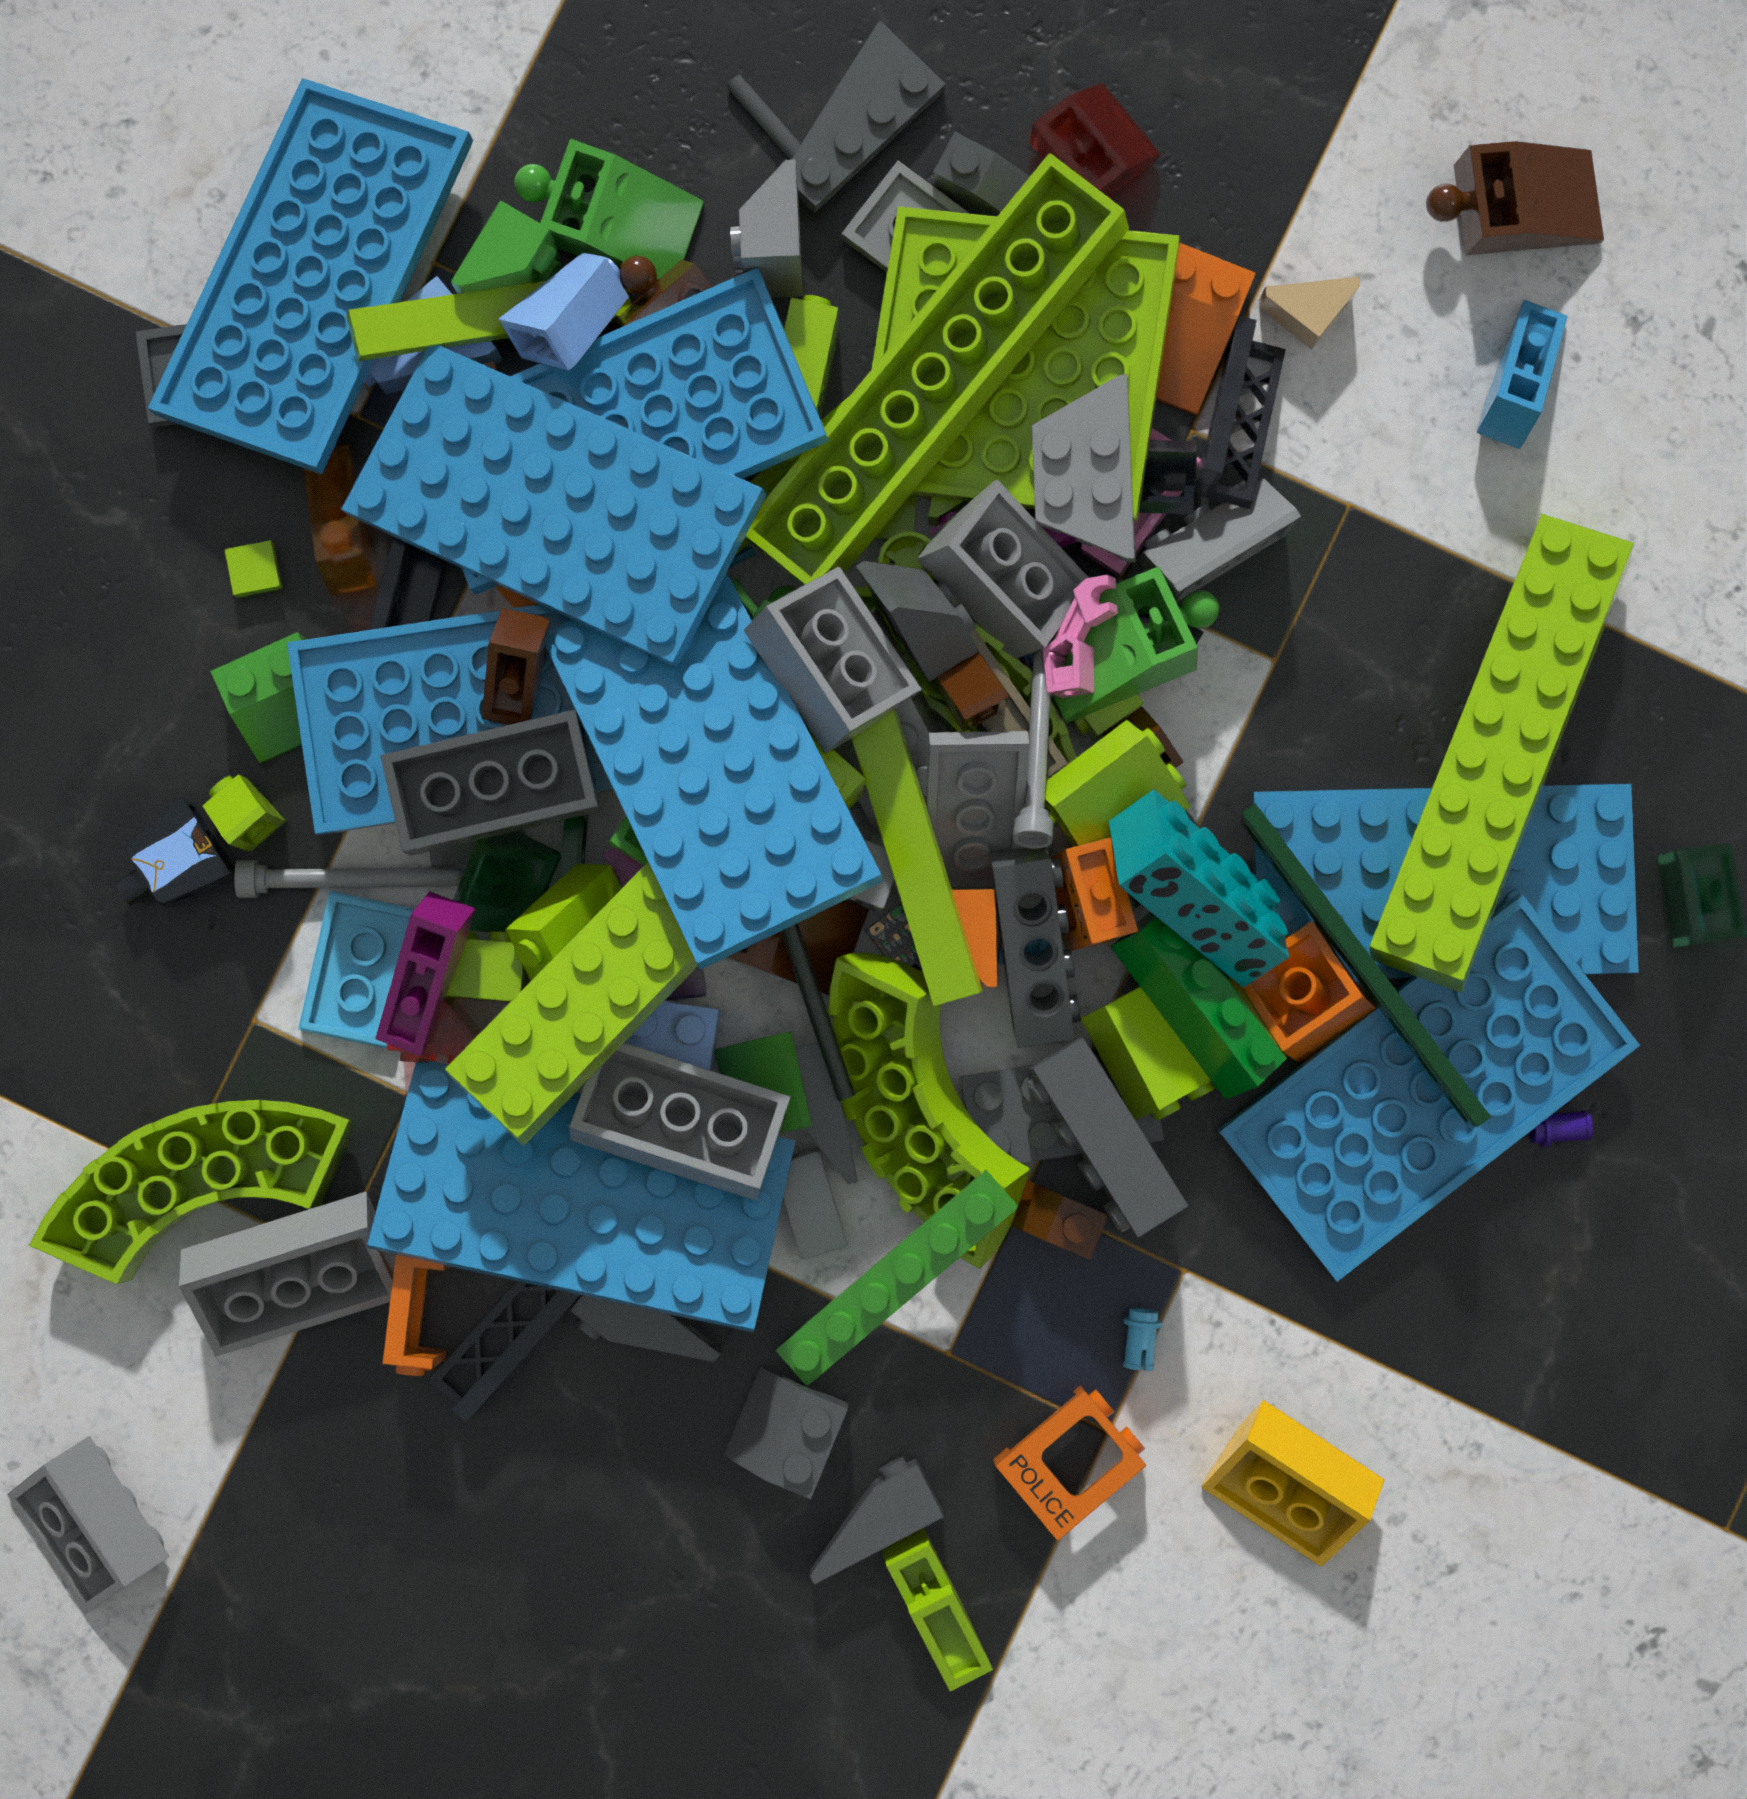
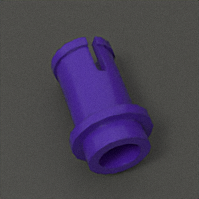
M1588 1110L1553 1113L1528 1133L1530 1141L1533 1144L1539 1143L1543 1148L1549 1147L1551 1142L1590 1141L1593 1135L1591 1115Z

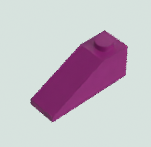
M429 891L414 909L409 918L376 1034V1040L422 1056L463 952L475 908Z

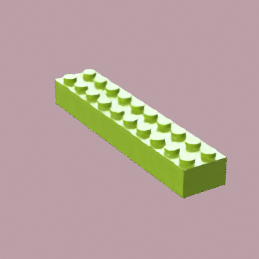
M1049 153L826 424L824 429L829 442L804 452L763 501L745 537L803 586L837 567H840L843 573L846 574L1129 230L1125 210Z
M1541 513L1369 946L1370 956L1374 961L1460 993L1463 992L1628 570L1634 546L1633 542Z
M805 724L849 810L864 795L866 778L835 750L832 749L825 753ZM649 862L445 1068L450 1077L522 1146L526 1145L698 967Z

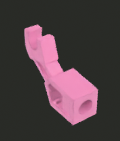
M1109 575L1086 578L1073 590L1075 598L1054 640L1042 649L1047 693L1060 698L1094 693V648L1084 642L1091 626L1096 627L1118 614L1117 605L1111 602L1103 604L1099 602L1103 591L1116 589V578ZM1072 653L1073 665L1065 666V656Z

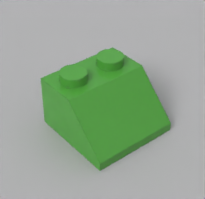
M500 200L451 281L457 294L550 279L561 268V262L558 261L560 255L550 229Z
M299 632L210 671L229 715L260 764L302 746L287 642L306 640Z

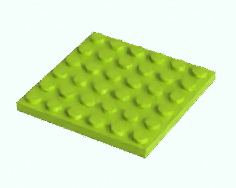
M898 206L872 368L996 219V216ZM1128 230L911 494L970 502L988 485L998 480L1024 508L1035 509L1032 425L1113 378L1127 374L1129 384L1134 522H1137L1180 249V236Z

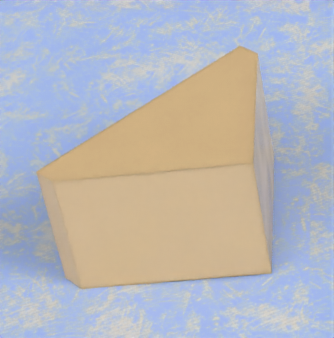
M1359 277L1267 286L1259 298V306L1264 313L1312 349L1351 301L1360 287Z

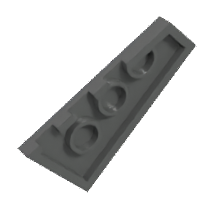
M880 20L791 159L796 162L798 198L813 213H816L945 90L946 83Z

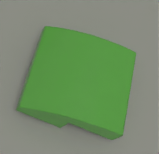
M791 1031L715 1049L719 1074L790 1096L787 1113L780 1133L812 1126Z

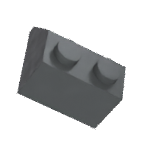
M863 561L856 565L894 635L929 682L979 651L970 635L977 628L962 604L958 605L944 581L936 585L926 571L921 569Z
M760 1365L723 1456L763 1480L811 1500L847 1413L848 1402L809 1385L806 1386L802 1382Z

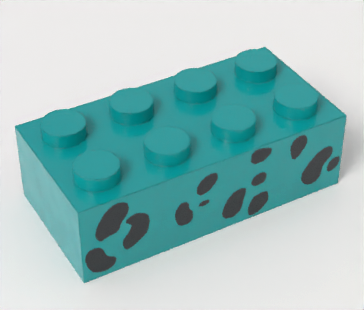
M1153 789L1109 821L1119 886L1244 988L1289 958L1285 940L1288 931L1283 920L1280 918L1278 909L1280 896L1275 887L1267 879L1259 880L1252 874L1245 861L1238 854L1233 853L1230 855L1224 850L1209 829L1206 827L1200 829L1189 820L1180 804L1174 800L1168 802Z

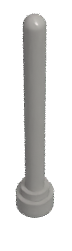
M1042 649L1035 651L1033 655L1025 808L1020 811V815L1014 820L1013 840L1017 845L1032 849L1044 848L1053 842L1054 825L1053 820L1049 817V812L1045 809L1051 694L1047 693Z
M237 860L234 875L237 898H258L259 893H267L269 888L461 886L467 879L466 872L457 867L268 869L267 865H259L258 860Z

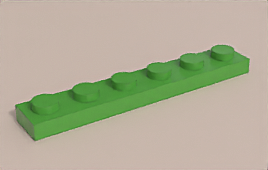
M985 1169L786 1339L775 1351L806 1386L810 1385L1017 1209L1018 1205Z

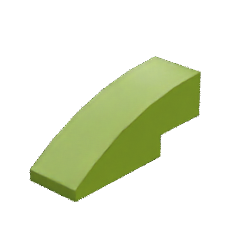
M922 1528L882 1549L886 1566L949 1691L951 1692L992 1671V1665L925 1529Z

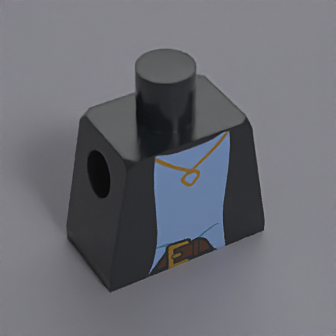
M181 797L125 847V852L136 869L117 880L115 886L122 898L130 906L152 893L160 905L172 907L234 881L235 866L194 802Z

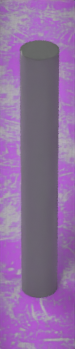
M741 75L735 76L727 84L728 90L791 160L801 143Z

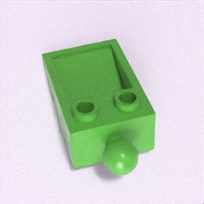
M573 139L569 140L555 181L551 179L549 172L544 167L537 164L523 166L519 169L514 179L515 190L523 200L536 203L545 198L549 199L540 224L550 229L557 249L577 256L581 253L607 257L615 263L619 270L627 258L635 255L644 256L651 260L656 268V282L680 260H685L704 205V201L629 161ZM589 180L595 185L594 189L590 192H584V185L581 181ZM568 223H575L579 226L580 230H576L565 225Z
M1159 566L1117 583L1116 589L1103 591L1099 598L1100 604L1111 602L1117 605L1118 614L1096 627L1091 626L1084 642L1094 648V693L1067 698L1052 695L1064 723L1066 724L1196 671L1198 647L1187 625L1194 628H1206L1216 621L1219 615V603L1215 596L1208 591L1196 590L1189 593L1184 598L1181 607H1178ZM1143 614H1149V623H1142L1139 617ZM1069 653L1065 656V666L1073 665V654Z

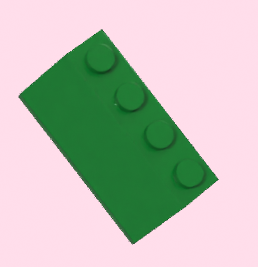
M1149 912L1136 923L1138 932L1120 937L1110 946L1225 1100L1258 1087L1286 1060L1287 1054L1281 1050L1242 987L1157 916Z

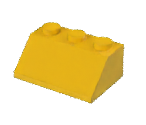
M1262 1400L1239 1425L1208 1473L1201 1488L1322 1567L1370 1522L1385 1479L1265 1400Z

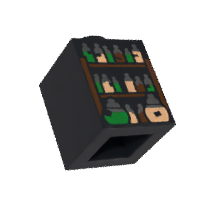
M901 901L865 929V933L883 956L901 961L922 971Z

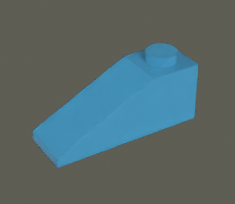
M1523 300L1486 397L1476 433L1521 449L1542 413L1567 315Z

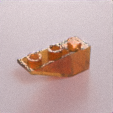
M348 444L335 446L322 474L304 468L315 560L331 596L377 586L367 524L348 516L341 510L357 480Z

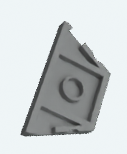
M1124 374L1113 378L1033 424L1032 439L1035 520L1037 524L1054 532H1062L1074 537L1076 541L1090 547L1095 546L1110 552L1129 563L1136 562L1129 384L1128 376Z

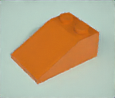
M1180 243L1156 397L1157 401L1197 416L1254 279L1255 272Z

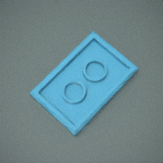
M329 891L298 1030L394 1050V1046L375 1038L409 918L414 911L413 908Z

